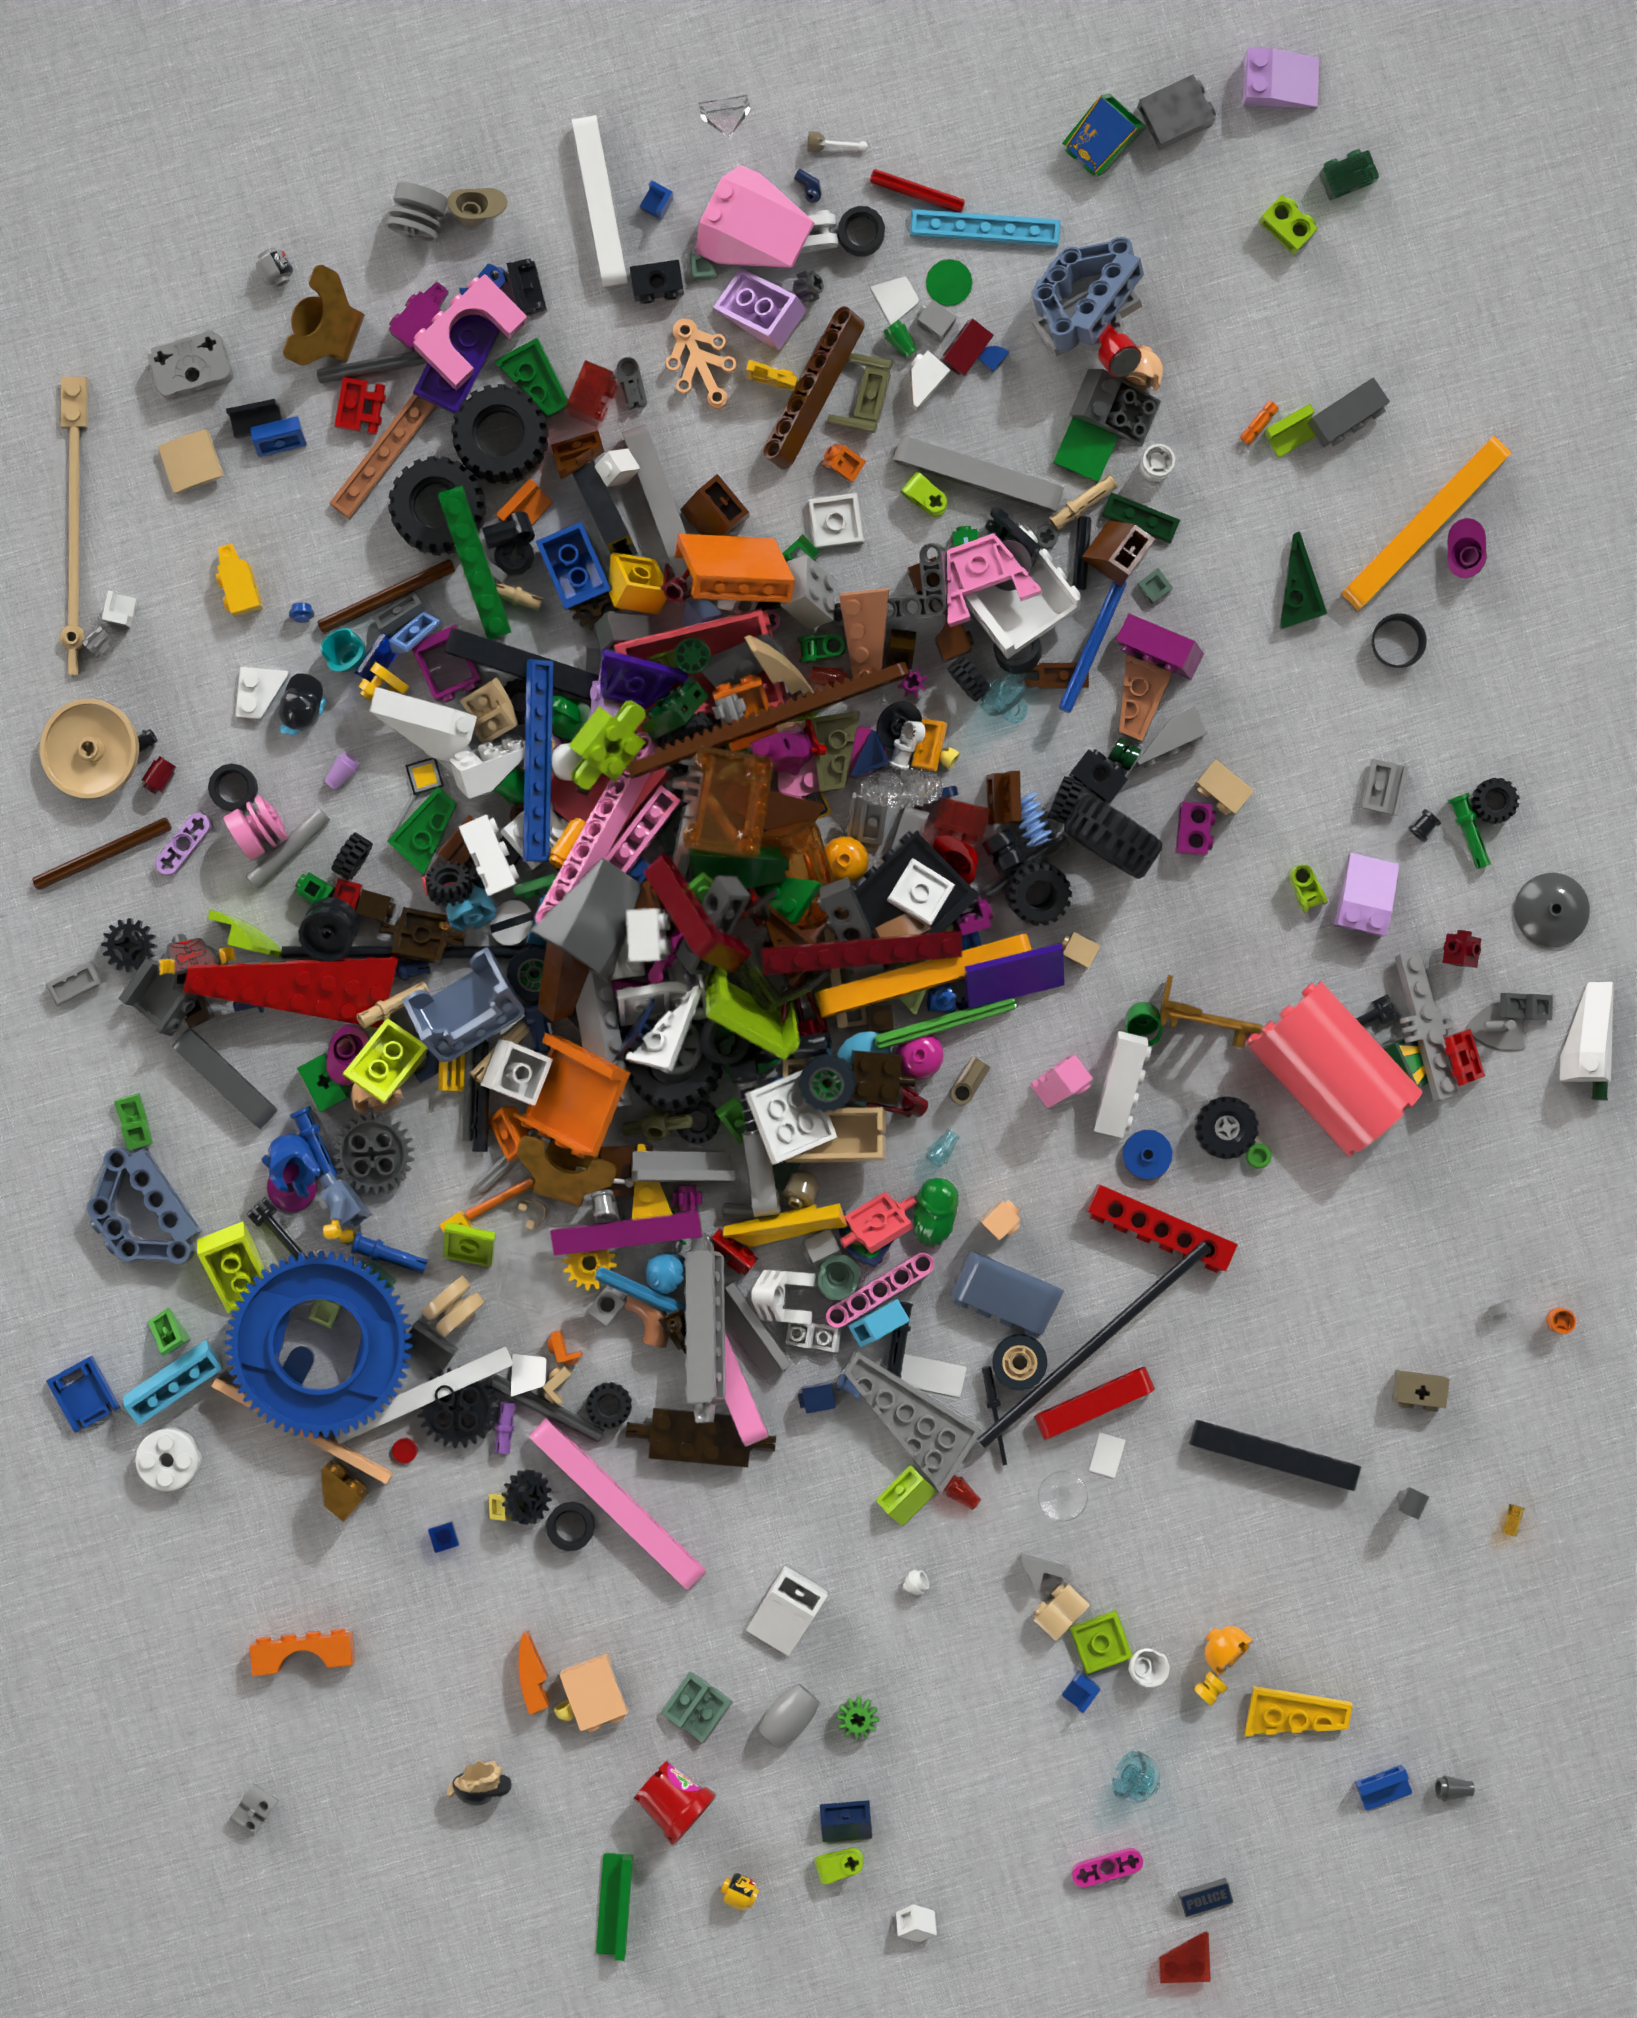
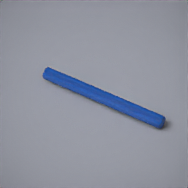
M1113 581L1059 705L1061 711L1066 713L1072 711L1127 585L1126 582L1121 587Z

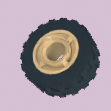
M1014 1334L1006 1337L997 1345L992 1360L993 1371L997 1379L1010 1389H1030L1037 1385L1045 1375L1047 1369L1045 1349L1035 1338L1026 1334ZM1022 1355L1027 1359V1365L1022 1369L1016 1368L1012 1362L1014 1357Z

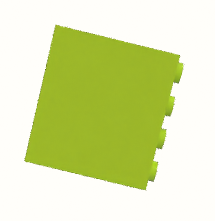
M714 965L710 974H707L704 978L707 1017L786 1060L790 1053L793 1054L797 1050L800 1043L794 1001L790 1000L787 1004L786 1021L782 1023L781 1011L729 983L726 970Z

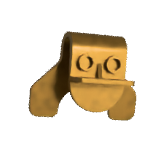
M317 265L310 276L309 286L320 297H306L297 303L291 316V327L294 334L288 336L283 349L284 357L300 366H305L325 356L342 362H348L365 317L362 312L349 305L339 274L324 265Z
M523 1136L520 1139L517 1156L535 1179L533 1193L580 1208L586 1194L604 1189L613 1184L617 1168L610 1162L586 1155V1158L578 1157L571 1153V1148L566 1149L554 1144L555 1139L553 1138L550 1140L546 1152L544 1141L531 1136ZM576 1166L586 1168L581 1171H575Z

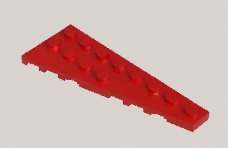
M391 956V958L367 957V959L341 958V960L333 962L295 960L282 963L188 965L183 992L360 1025L357 1019L358 1013L370 1009L380 1000L385 1001L389 999L398 958ZM384 1020L377 1021L369 1027L380 1028Z

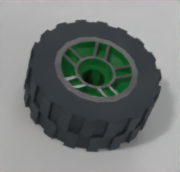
M531 944L530 946H523L521 950L515 952L510 960L507 969V979H509L515 993L524 1000L527 999L531 1002L539 1000L546 952L544 945ZM537 969L539 970L540 974H538L537 977H534V974H532L531 970Z
M818 1055L807 1063L800 1075V1094L808 1105L813 1106V1109H819L822 1112L836 1111V1109L844 1107L854 1093L856 1087L855 1072L853 1073L852 1066L844 1058L838 1057V1055ZM824 1079L832 1081V1085L829 1088H826L823 1082Z

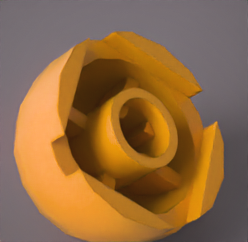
M841 836L832 839L824 846L820 854L822 874L832 883L848 877L851 885L855 884L863 878V875L868 870L869 856L867 850L860 841L852 837Z
M1226 1626L1221 1630L1214 1628L1206 1636L1208 1643L1204 1648V1656L1208 1665L1220 1676L1225 1672L1223 1668L1227 1664L1232 1666L1249 1649L1250 1646L1248 1644L1253 1643V1640L1243 1630L1234 1626Z

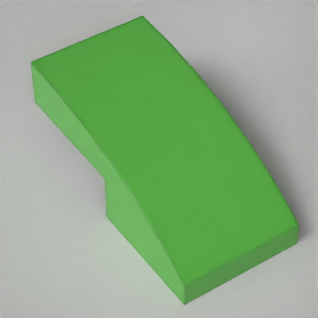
M140 1092L115 1099L114 1103L122 1124L121 1130L127 1149L132 1150L152 1144L150 1127Z

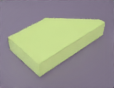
M317 1299L308 1319L332 1329L342 1305L330 1300Z

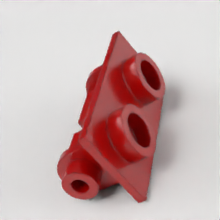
M720 1228L711 1238L714 1242V1251L720 1252L724 1258L728 1254L731 1258L726 1264L739 1275L742 1273L746 1276L758 1260L749 1248L743 1247L733 1238H724L723 1231Z

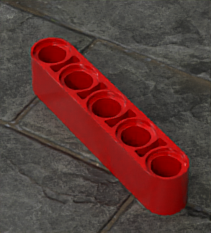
M1140 1367L1036 1414L1034 1419L1043 1439L1046 1440L1153 1392L1155 1387L1146 1367Z

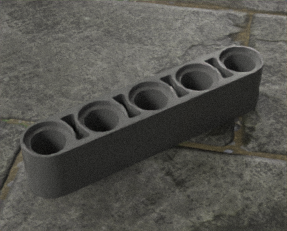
M188 1028L172 1045L192 1067L259 1129L278 1111L265 1096L192 1028Z

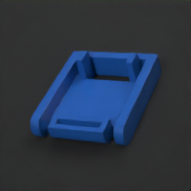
M93 1356L46 1380L75 1433L81 1430L77 1422L78 1420H80L85 1428L111 1414L108 1403H110L114 1411L120 1409L117 1399ZM81 1368L85 1377L66 1386L62 1378Z

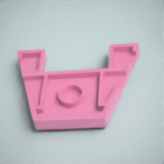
M994 533L947 550V621L949 627L971 620L963 599L964 596L1007 580H1013L1021 602L1042 594L1040 586L1033 581L1029 573L1021 567Z

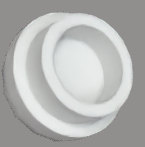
M922 1570L911 1571L905 1579L903 1589L914 1595L924 1594L925 1590L929 1589L930 1586L925 1572Z

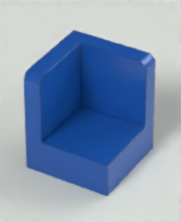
M651 180L648 184L649 190L640 204V209L662 221L674 200L673 192Z
M1078 1671L1063 1691L1062 1696L1078 1707L1081 1713H1084L1101 1689L1097 1683Z

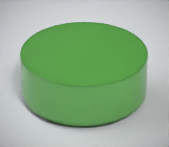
M1256 1143L1246 1153V1161L1254 1168H1264L1271 1161V1151L1264 1144Z

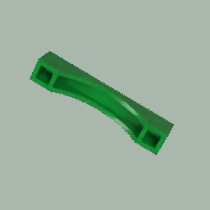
M463 485L440 492L439 501L487 639H493L511 633V626L491 573Z

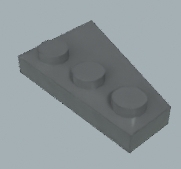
M768 632L765 635L761 634L754 637L768 644L779 653L784 651ZM744 641L712 655L708 666L701 672L716 688V686L730 682L731 685L740 683V678L754 674L756 676L763 670V667L752 652L747 641Z

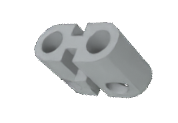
M253 1783L230 1817V1820L255 1836L278 1800Z

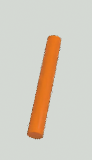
M532 1177L467 1210L465 1214L470 1221L534 1187Z

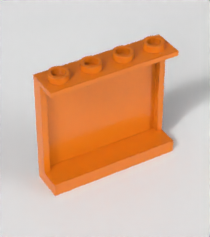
M678 534L674 557L684 558L693 577L691 591L693 598L791 602L795 578L775 538Z
M545 1033L542 1042L551 1047L547 1057L552 1058L553 1061L535 1106L528 1104L525 1114L514 1113L513 1116L522 1121V1126L532 1130L537 1129L538 1135L547 1139H555L554 1144L566 1149L571 1148V1153L578 1157L586 1158V1155L597 1157L630 1072L562 1036Z

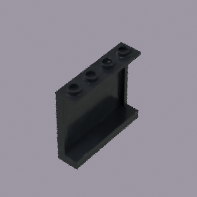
M909 830L899 840L901 845L895 851L891 848L881 857L884 862L877 869L873 865L863 875L866 880L858 886L855 883L852 886L866 920L873 930L905 914L904 911L886 900L912 858L955 884L930 925L931 929L922 934L943 932L980 894L919 834L918 830L913 834Z

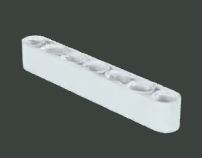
M597 116L573 119V129L603 288L628 283Z

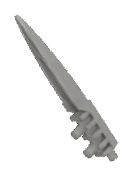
M711 751L678 762L689 765L688 771H686L687 777L686 780L674 778L672 782L673 788L684 790L681 801L688 803L682 807L673 855V862L685 880H687L691 868L687 843H698L717 756L716 753Z

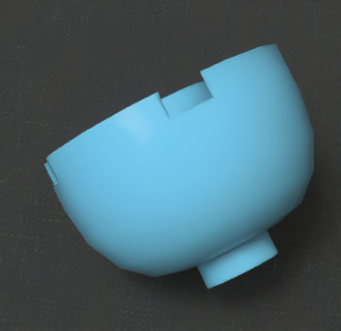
M473 887L472 894L469 893L470 897L467 900L463 898L464 902L461 904L457 901L455 902L456 906L451 907V903H448L446 913L451 929L465 932V927L474 925L475 930L495 919V911L498 912L492 896H488L483 888Z

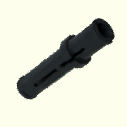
M476 1078L473 1124H471V1129H473L472 1152H488V1133L491 1130V1125L489 1124L490 1089L481 1086L476 1081Z
M899 1301L910 1320L913 1304ZM909 1322L893 1330L887 1370L899 1378L902 1376L907 1334L911 1331Z

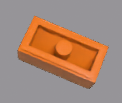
M515 1106L502 1107L489 1118V1123L507 1162H512L519 1158L517 1156V1149L520 1139L523 1136H529L526 1127L521 1125L522 1121L513 1116L514 1113H519Z

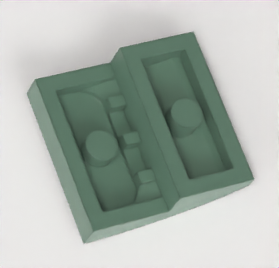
M689 1672L661 1713L678 1727L684 1728L699 1741L705 1743L734 1701L699 1676Z

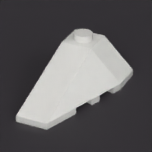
M378 687L375 688L369 710L370 713L405 736L412 744L424 750L427 755L448 763V759L454 758L456 753L464 751L471 741L477 716Z
M1613 982L1587 983L1560 1057L1561 1082H1611Z

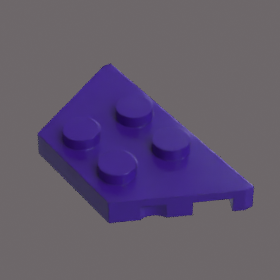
M605 649L601 651L600 693L602 698L623 704L626 701H634L643 709H646L654 704L658 698L664 697L671 692L670 686L679 680L685 682L689 678L688 674L681 669Z

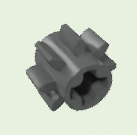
M806 270L798 273V280H795L793 284L794 294L799 299H802L803 302L809 301L811 303L820 299L819 293L823 292L824 288L822 278L818 274H814V271L808 272Z

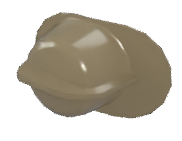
M495 188L459 189L452 192L447 200L448 209L455 215V220L467 227H477L486 219L500 215L506 209L508 203L506 195Z

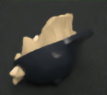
M478 1760L473 1767L467 1764L465 1772L454 1778L447 1789V1797L456 1795L466 1804L481 1806L490 1802L493 1797L506 1795L512 1788V1783L509 1777L501 1775L502 1767H498L496 1761L484 1763Z

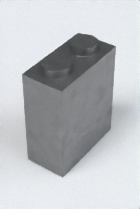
M1194 74L1139 99L1138 110L1158 151L1212 126L1214 122V116H1216L1215 109L1211 102L1207 103L1203 95L1205 94L1204 86L1200 80L1196 81Z

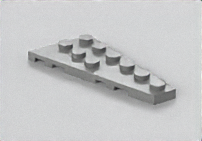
M855 1351L844 1368L843 1373L942 1493L982 1430L860 1352Z

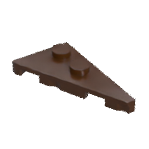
M761 897L757 899L760 913L765 919L774 947L816 943ZM809 971L787 973L789 984L796 988Z

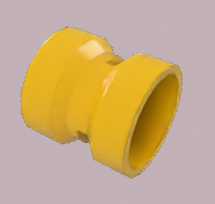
M1210 1670L1205 1675V1680L1202 1683H1198L1193 1689L1212 1706L1217 1701V1696L1220 1693H1225L1229 1687Z

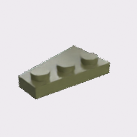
M860 711L810 718L813 729L817 734L818 743L824 744L827 748L825 755H815L821 793L846 789Z

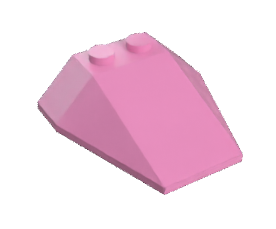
M738 166L721 178L699 222L696 254L717 264L793 268L815 223L762 174L743 166Z

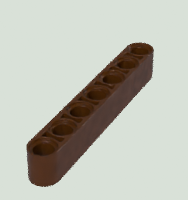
M847 306L840 307L831 318L764 446V457L780 469L785 470L794 463L865 327L864 320Z

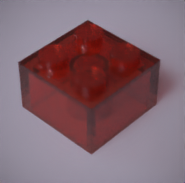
M587 360L584 361L566 404L569 416L595 427L598 426L599 421L603 422L608 412V408H606L608 399L614 398L618 388L613 371Z
M941 797L932 830L937 831V836L962 837L961 841L969 844H975L977 841L981 842L990 809Z

